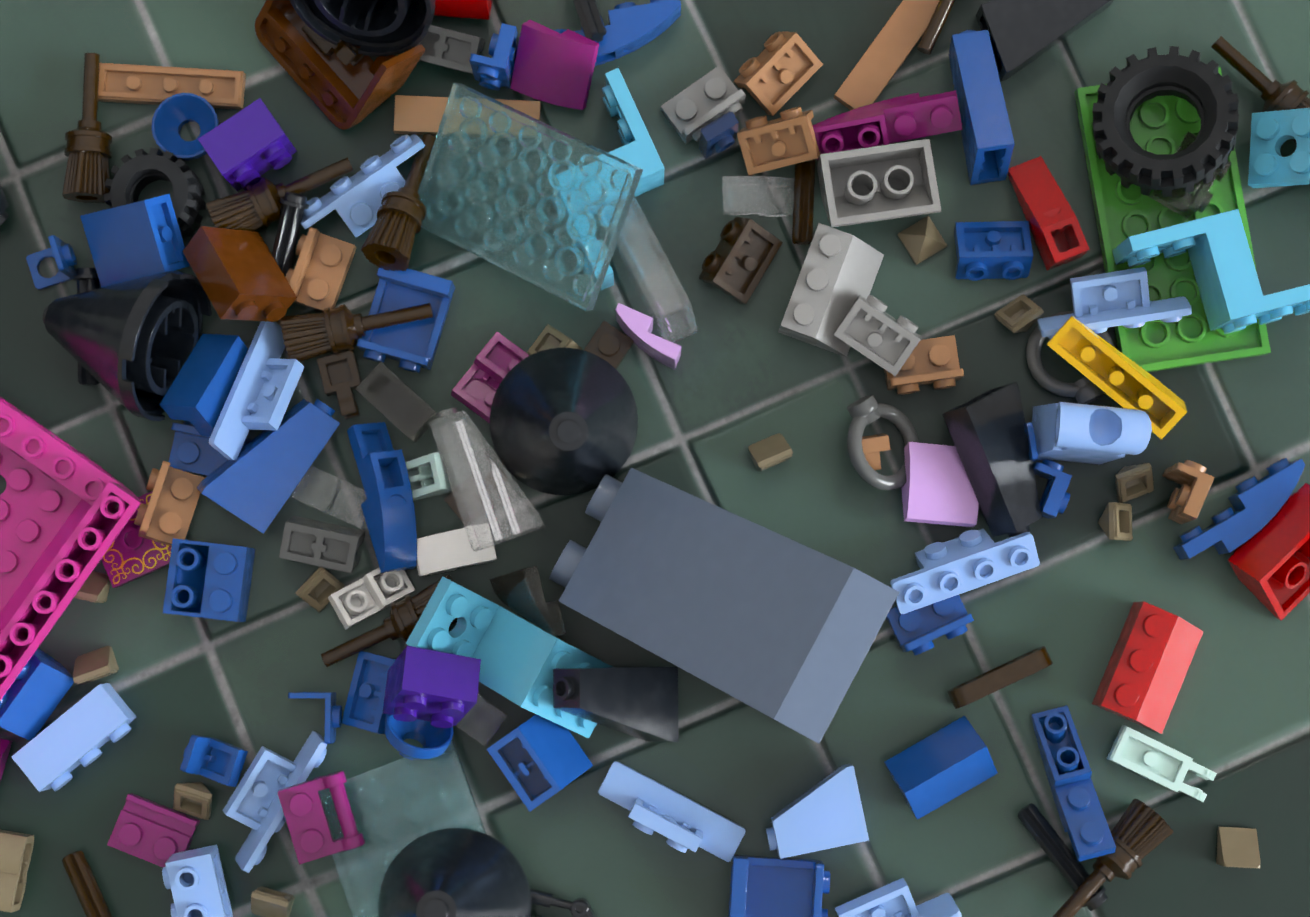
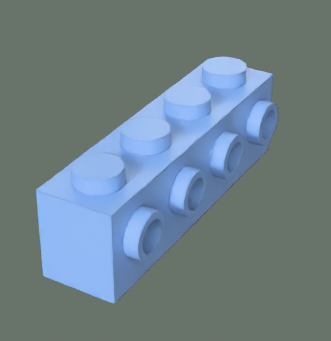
M217 844L172 854L165 863L166 867L162 869L165 888L167 890L171 889L174 903L171 904V917H233Z

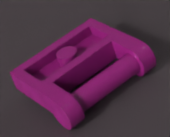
M343 770L286 787L277 792L299 865L365 844L363 833L358 832L344 783L347 780ZM327 788L330 790L344 836L335 840L333 839L319 793L320 790Z

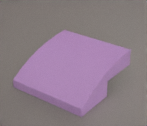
M618 303L615 309L616 321L625 334L649 356L675 370L681 356L682 346L652 334V317Z
M908 442L904 447L906 483L901 487L904 521L975 527L979 503L956 447Z

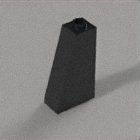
M993 0L981 4L976 13V18L981 31L988 30L1000 82L1013 76L1107 9L1114 0Z
M1017 382L992 388L942 414L992 537L1008 534L1010 538L1024 532H1029V525L1042 518L1033 464L1029 458L1028 437L1024 429L1025 418L1020 390Z
M678 667L553 669V708L645 741L679 742Z

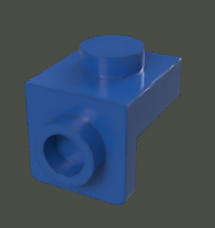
M1043 459L1042 463H1033L1034 474L1048 479L1039 501L1041 515L1047 519L1055 518L1058 513L1063 514L1068 505L1070 493L1066 491L1072 475L1062 472L1064 466L1051 460Z
M192 735L184 750V758L180 770L190 774L201 775L226 786L236 787L248 751L216 738Z

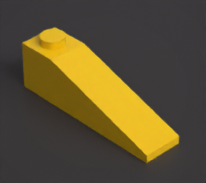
M1071 316L1048 341L1047 345L1120 406L1126 409L1145 411L1149 415L1152 432L1160 439H1163L1187 413L1185 402L1075 317Z

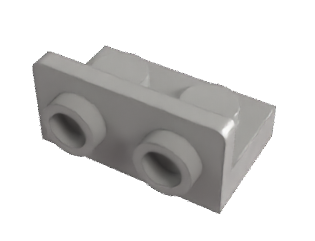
M719 65L661 106V111L685 144L693 139L699 142L701 128L729 111L733 112L736 117L744 109L741 105L745 103L746 94L742 89L738 90Z
M869 294L867 299L859 295L835 331L834 336L896 376L921 340V336L916 333L919 327L902 315L895 319L886 313L885 310L888 306L876 297Z

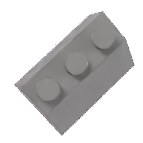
M930 139L826 153L819 156L817 163L822 202L831 228L941 212Z
M818 223L778 332L847 357L851 346L834 336V333L854 305L858 296L861 295L865 299L869 296L884 254L854 235Z

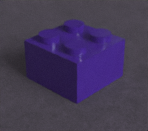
M261 98L198 138L222 176L236 191L242 188L247 190V185L260 182V179H262L261 175L274 168V170L284 167L292 160L293 157L291 155L297 152Z
M406 646L387 672L383 713L394 715V719L403 722H412L418 719L430 721V724L437 728L456 726L477 703L481 659Z

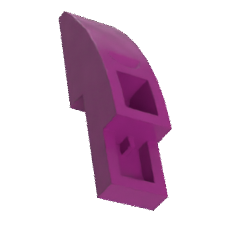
M956 90L920 97L919 92L862 106L812 125L820 154L889 145L890 143L963 130Z

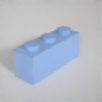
M110 683L99 684L11 757L39 792L51 788L57 791L72 780L71 771L80 764L83 767L88 766L102 755L100 747L109 740L115 743L129 733L131 727L128 724L137 717Z

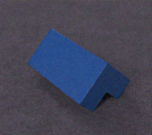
M202 334L159 404L171 419L190 421L201 436H211L248 351L247 346L239 335Z
M965 716L884 762L917 820L998 774L987 746Z

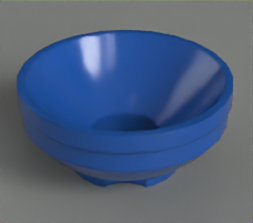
M179 93L166 98L155 110L152 118V134L157 145L164 152L167 150L182 160L198 159L206 155L207 152L198 138L193 141H185L181 138L180 130L185 123L196 122L201 129L198 136L200 138L220 125L215 109L207 100L193 93Z
M390 714L387 715L384 726L387 740L401 756L409 760L438 757L446 751L454 734L453 727L437 728L432 726L430 721L418 719L412 722H403L394 719V715ZM415 739L419 741L423 747H415L404 742V740Z

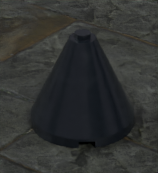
M290 0L299 17L319 36L338 46L340 40L360 46L358 54L368 56H391L414 48L427 34L435 13V0Z
M167 271L58 298L44 310L43 323L45 324L46 331L133 415L152 421L165 420V415H161L165 411L159 404L202 334H205L202 333L203 315L211 316L212 311L210 300L197 277L179 271Z
M566 347L550 348L524 358L502 379L491 406V438L501 462L520 482L532 489L547 494L575 495L597 488L605 474L613 477L622 468L631 454L637 436V407L627 382L606 360L591 352Z
M467 828L436 830L408 844L390 864L381 884L378 901L379 917H530L532 910L530 885L525 871L516 856L496 838Z

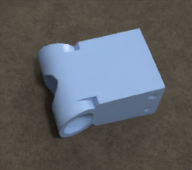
M1069 402L1033 407L1032 424L1038 458L1100 465L1123 458L1126 454L1137 455L1142 453L1151 438V421L1149 415L1142 410Z

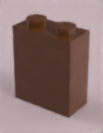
M201 226L182 251L220 319L278 322L279 319L285 316L287 309L297 298L258 231Z

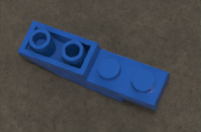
M650 0V3L636 5L634 2H625L616 5L614 10H608L609 25L605 26L607 33L603 36V40L597 42L599 43L595 66L621 58L654 40L681 16V1ZM582 27L581 30L574 31L586 37ZM555 29L554 31L561 34L566 29Z
M385 422L352 425L347 430V434L367 497L361 504L380 571L381 573L413 569L417 566L416 519L412 489L402 449H393Z
M1285 457L1266 468L1269 472L1267 476L1260 480L1252 476L1236 485L1235 488L1238 492L1228 498L1235 511L1231 507L1224 509L1211 517L1214 524L1203 530L1198 525L1180 535L1179 537L1182 542L1173 547L1179 559H1190L1212 545L1215 546L1219 554H1226L1247 542L1278 513L1287 501L1305 467L1303 460L1298 459L1289 462Z
M1068 706L1032 714L1031 719L1051 792L1064 831L1069 834L1078 862L1115 853L1116 845L1091 780L1092 771Z

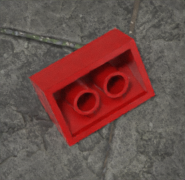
M1307 483L1296 493L1292 494L1278 513L1258 533L1239 546L1228 559L1238 579L1280 621L1310 593V485Z
M1133 602L1092 705L1162 734L1204 631L1181 617L1147 602Z

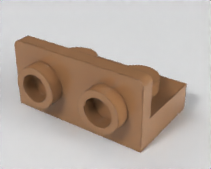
M779 31L770 36L764 43L765 49L757 57L747 60L739 69L740 75L734 80L738 87L745 88L768 115L774 116L823 65L796 32Z
M794 107L780 112L781 118L768 121L765 115L745 121L746 127L737 133L748 176L819 158L820 152L811 122L814 118L813 110L802 112L801 107Z
M310 227L307 235L302 234L298 241L296 255L299 258L295 269L290 268L285 276L297 296L294 302L323 313L325 308L334 309L357 247L351 243L322 234L318 229Z
M955 335L920 340L896 376L884 369L887 390L897 389L898 395L919 392V386L933 384L934 390L952 388L956 386L955 381L964 377V370L960 369Z
M164 460L160 470L153 468L146 487L147 490L153 491L149 504H140L134 524L141 526L138 536L171 547L173 538L185 540L200 496L197 486L205 478L170 467V462Z
M1185 460L1184 464L1178 462L1165 469L1163 477L1182 485L1181 488L1176 487L1170 496L1167 508L1172 510L1168 519L1182 525L1198 518L1215 478L1205 473L1206 467L1196 462Z

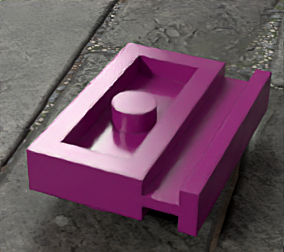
M130 793L126 797V803L119 814L107 845L160 867H166L165 863L172 854L188 851L200 820Z

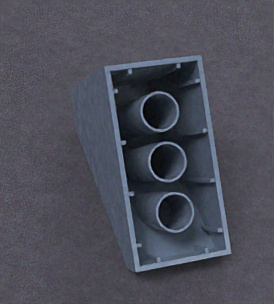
M630 468L623 483L605 474L585 511V514L601 522L587 548L569 540L549 577L550 580L565 587L559 602L820 744L899 592L854 567L638 470Z

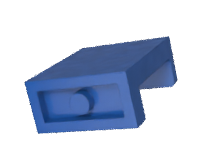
M170 194L80 216L101 288L190 266L182 252L185 246Z
M379 268L377 276L380 279L369 315L431 303L433 317L366 331V336L358 339L356 346L361 351H364V358L384 363L385 359L389 358L400 361L398 367L407 371L420 373L421 368L431 370L455 290L453 282L408 268L406 271H391L390 269L387 271Z
M734 855L731 866L728 917H828V909L822 908L823 893L829 894L830 871H825L823 862L817 860Z

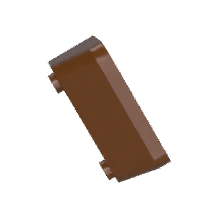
M266 0L255 21V32L259 41L337 128L342 130L349 129L360 123L402 87L426 50L420 44L398 56H379L375 61L368 55H364L356 66H353L351 63L347 66L336 56L335 52L331 56L324 55L301 30L305 22L299 17L290 0Z

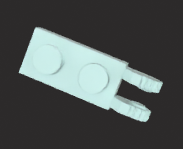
M1125 725L1121 726L1106 758L1174 792L1180 791L1201 802H1204L1207 794L1197 787L1183 783L1187 771L1194 772L1198 777L1211 781L1214 780L1217 774L1193 762V758Z

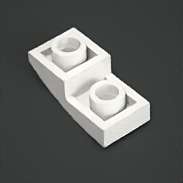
M489 523L417 539V570L419 577L454 571L457 568L493 562L497 559Z
M377 568L358 581L331 594L328 600L345 630L390 606L391 603L397 602L414 592L415 588L404 570L381 573L380 568Z

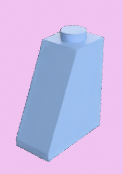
M852 764L842 765L771 817L772 827L766 828L770 851L777 850L778 856L782 859L869 841L855 770Z

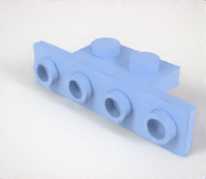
M406 134L397 138L390 145L391 149L380 157L375 155L364 161L360 166L361 170L352 177L344 176L335 181L330 187L331 191L320 199L314 197L308 200L306 203L309 204V209H304L300 224L304 229H307L336 209L357 238L375 225L378 209L382 206L383 196L388 192L398 191L399 188L404 187L406 181L396 167L423 149L425 144L416 134L411 136Z
M1145 267L1070 278L1074 313L1039 318L1037 322L1042 337L1051 339L1071 316L1075 317L1096 334L1107 331L1109 327L1115 326L1137 328L1143 326L1145 322L1154 320L1167 323L1181 320L1182 316L1191 315L1192 307L1184 296L1150 301L1147 271Z
M260 322L209 438V444L228 460H237L249 430L278 431L303 372L304 366L297 359H280L285 345L282 328L277 322Z
M984 528L968 530L957 538L946 542L931 543L925 549L915 552L920 570L892 579L890 584L891 588L899 592L895 600L899 612L905 614L1039 566L1040 561L1034 538L1030 532H1024L994 543Z
M311 732L294 762L262 746L222 810L226 816L252 828L235 857V861L241 870L249 873L254 865H258L263 860L267 851V843L274 832L277 833L281 830L286 821L277 793L278 790L306 782L312 769L317 768L324 760L327 744H325L324 738L319 733Z
M619 761L612 763L598 791L599 795L630 811L628 817L634 820L632 825L635 828L649 835H652L655 831L667 837L666 843L684 853H686L687 849L696 853L698 847L726 862H730L746 832L743 826Z
M904 878L835 907L838 917H962L950 893H944L916 906Z

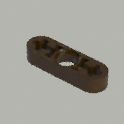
M1042 646L974 677L947 692L955 709L1028 677L1052 665L1053 662L1045 646Z

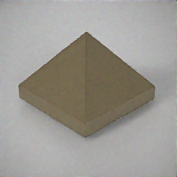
M929 215L897 234L915 265L947 247Z
M1023 294L997 311L994 316L1010 331L1019 333L1026 332L1044 312L1041 307Z
M1150 463L1125 466L1115 475L1119 503L1154 491L1152 466Z
M1109 502L1098 524L1109 540L1132 541L1131 504Z
M319 567L295 593L320 612L330 602L328 597L342 589L345 585L325 568Z
M203 782L177 783L174 788L173 809L209 820L211 816L212 794Z

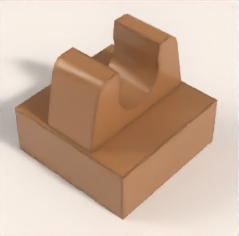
M881 433L862 436V447L866 460L874 470H881L880 451L891 450L889 435Z

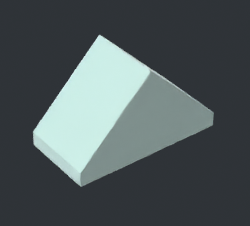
M440 452L431 453L405 462L413 501L451 493L445 458Z

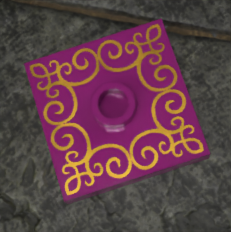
M153 491L139 496L138 498L141 503L148 505ZM139 507L101 559L113 588H118L164 568L170 562L171 546L138 536L141 526L134 524Z

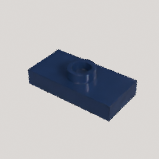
M729 111L701 128L699 149L705 159L714 153L726 150L735 143L739 121L733 112Z

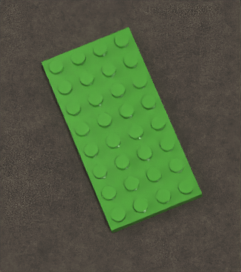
M1219 67L1218 73L1222 76L1221 67ZM1100 85L1077 88L1074 93L1105 273L1145 267L1148 277L1150 301L1184 296L1192 307L1191 315L1182 316V319L1176 322L1167 323L1154 320L1145 322L1143 326L1137 328L1115 326L1118 350L1147 372L1271 353L1266 324L1260 325L1258 319H1256L1257 323L1248 325L1245 329L1224 334L1223 328L1210 331L1187 249V252L1170 258H1164V254L1160 253V255L1150 258V262L1135 267H1129L1128 262L1116 265L1112 252L1113 249L1130 236L1239 209L1255 265L1235 148L1234 151H1230L1228 163L1222 170L1218 167L1213 172V180L1207 184L1203 180L1195 183L1194 191L1185 194L1183 188L1172 190V197H1163V190L1151 189L1149 196L1143 195L1139 186L1131 184L1129 188L1121 185V178L1116 173L1110 176L1106 171L1103 158L1099 159L1093 134L1092 110L1093 103H1097ZM1157 96L1144 101L1135 110L1130 120V132L1134 141L1145 151L1156 155L1175 154L1185 150L1196 140L1201 129V119L1196 108L1187 100L1176 96Z

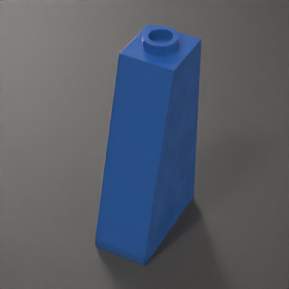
M966 30L952 35L949 60L963 130H961L969 182L970 185L1006 180L1015 143L988 30Z
M302 399L284 414L278 431L264 430L241 449L237 460H227L203 479L197 486V489L201 494L264 534L340 425L338 421L332 418L335 410L319 399H316L313 404Z

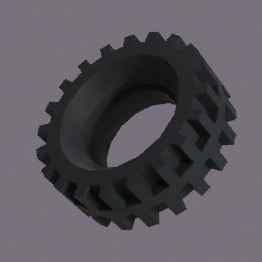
M1170 46L1169 54L1158 55L1156 47L1147 49V57L1138 60L1135 54L1127 57V66L1119 70L1115 66L1109 72L1110 81L1107 85L1101 83L1098 89L1097 103H1093V134L1096 152L1099 159L1103 158L1106 171L1110 176L1116 173L1121 178V185L1129 188L1131 184L1139 186L1141 194L1149 196L1151 189L1163 190V197H1172V190L1183 188L1185 194L1194 191L1195 183L1201 180L1205 184L1213 180V172L1218 167L1222 170L1228 163V155L1230 151H1234L1236 145L1239 101L1237 93L1233 94L1231 90V79L1228 75L1222 77L1218 73L1219 64L1214 60H1211L1207 65L1201 62L1200 52L1194 50L1191 51L1189 57L1179 55V47ZM1176 96L1187 100L1196 108L1201 119V129L1196 140L1185 150L1175 154L1156 155L1142 149L1132 137L1130 120L1135 110L1144 101L1154 97Z

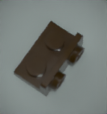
M735 217L723 228L720 235L721 241L715 251L705 258L702 264L703 271L699 279L704 283L713 284L737 302L747 304L783 242L750 218Z

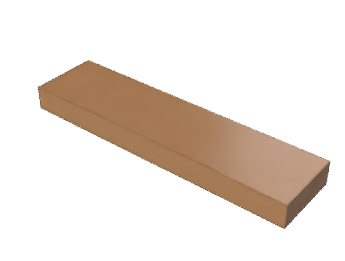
M903 0L835 93L834 99L850 110L875 103L924 35L939 0Z
M99 63L98 101L160 105L166 98L172 95L193 93L207 100L213 108L242 110L246 74L244 71Z
M395 95L393 131L395 134L539 140L541 101Z

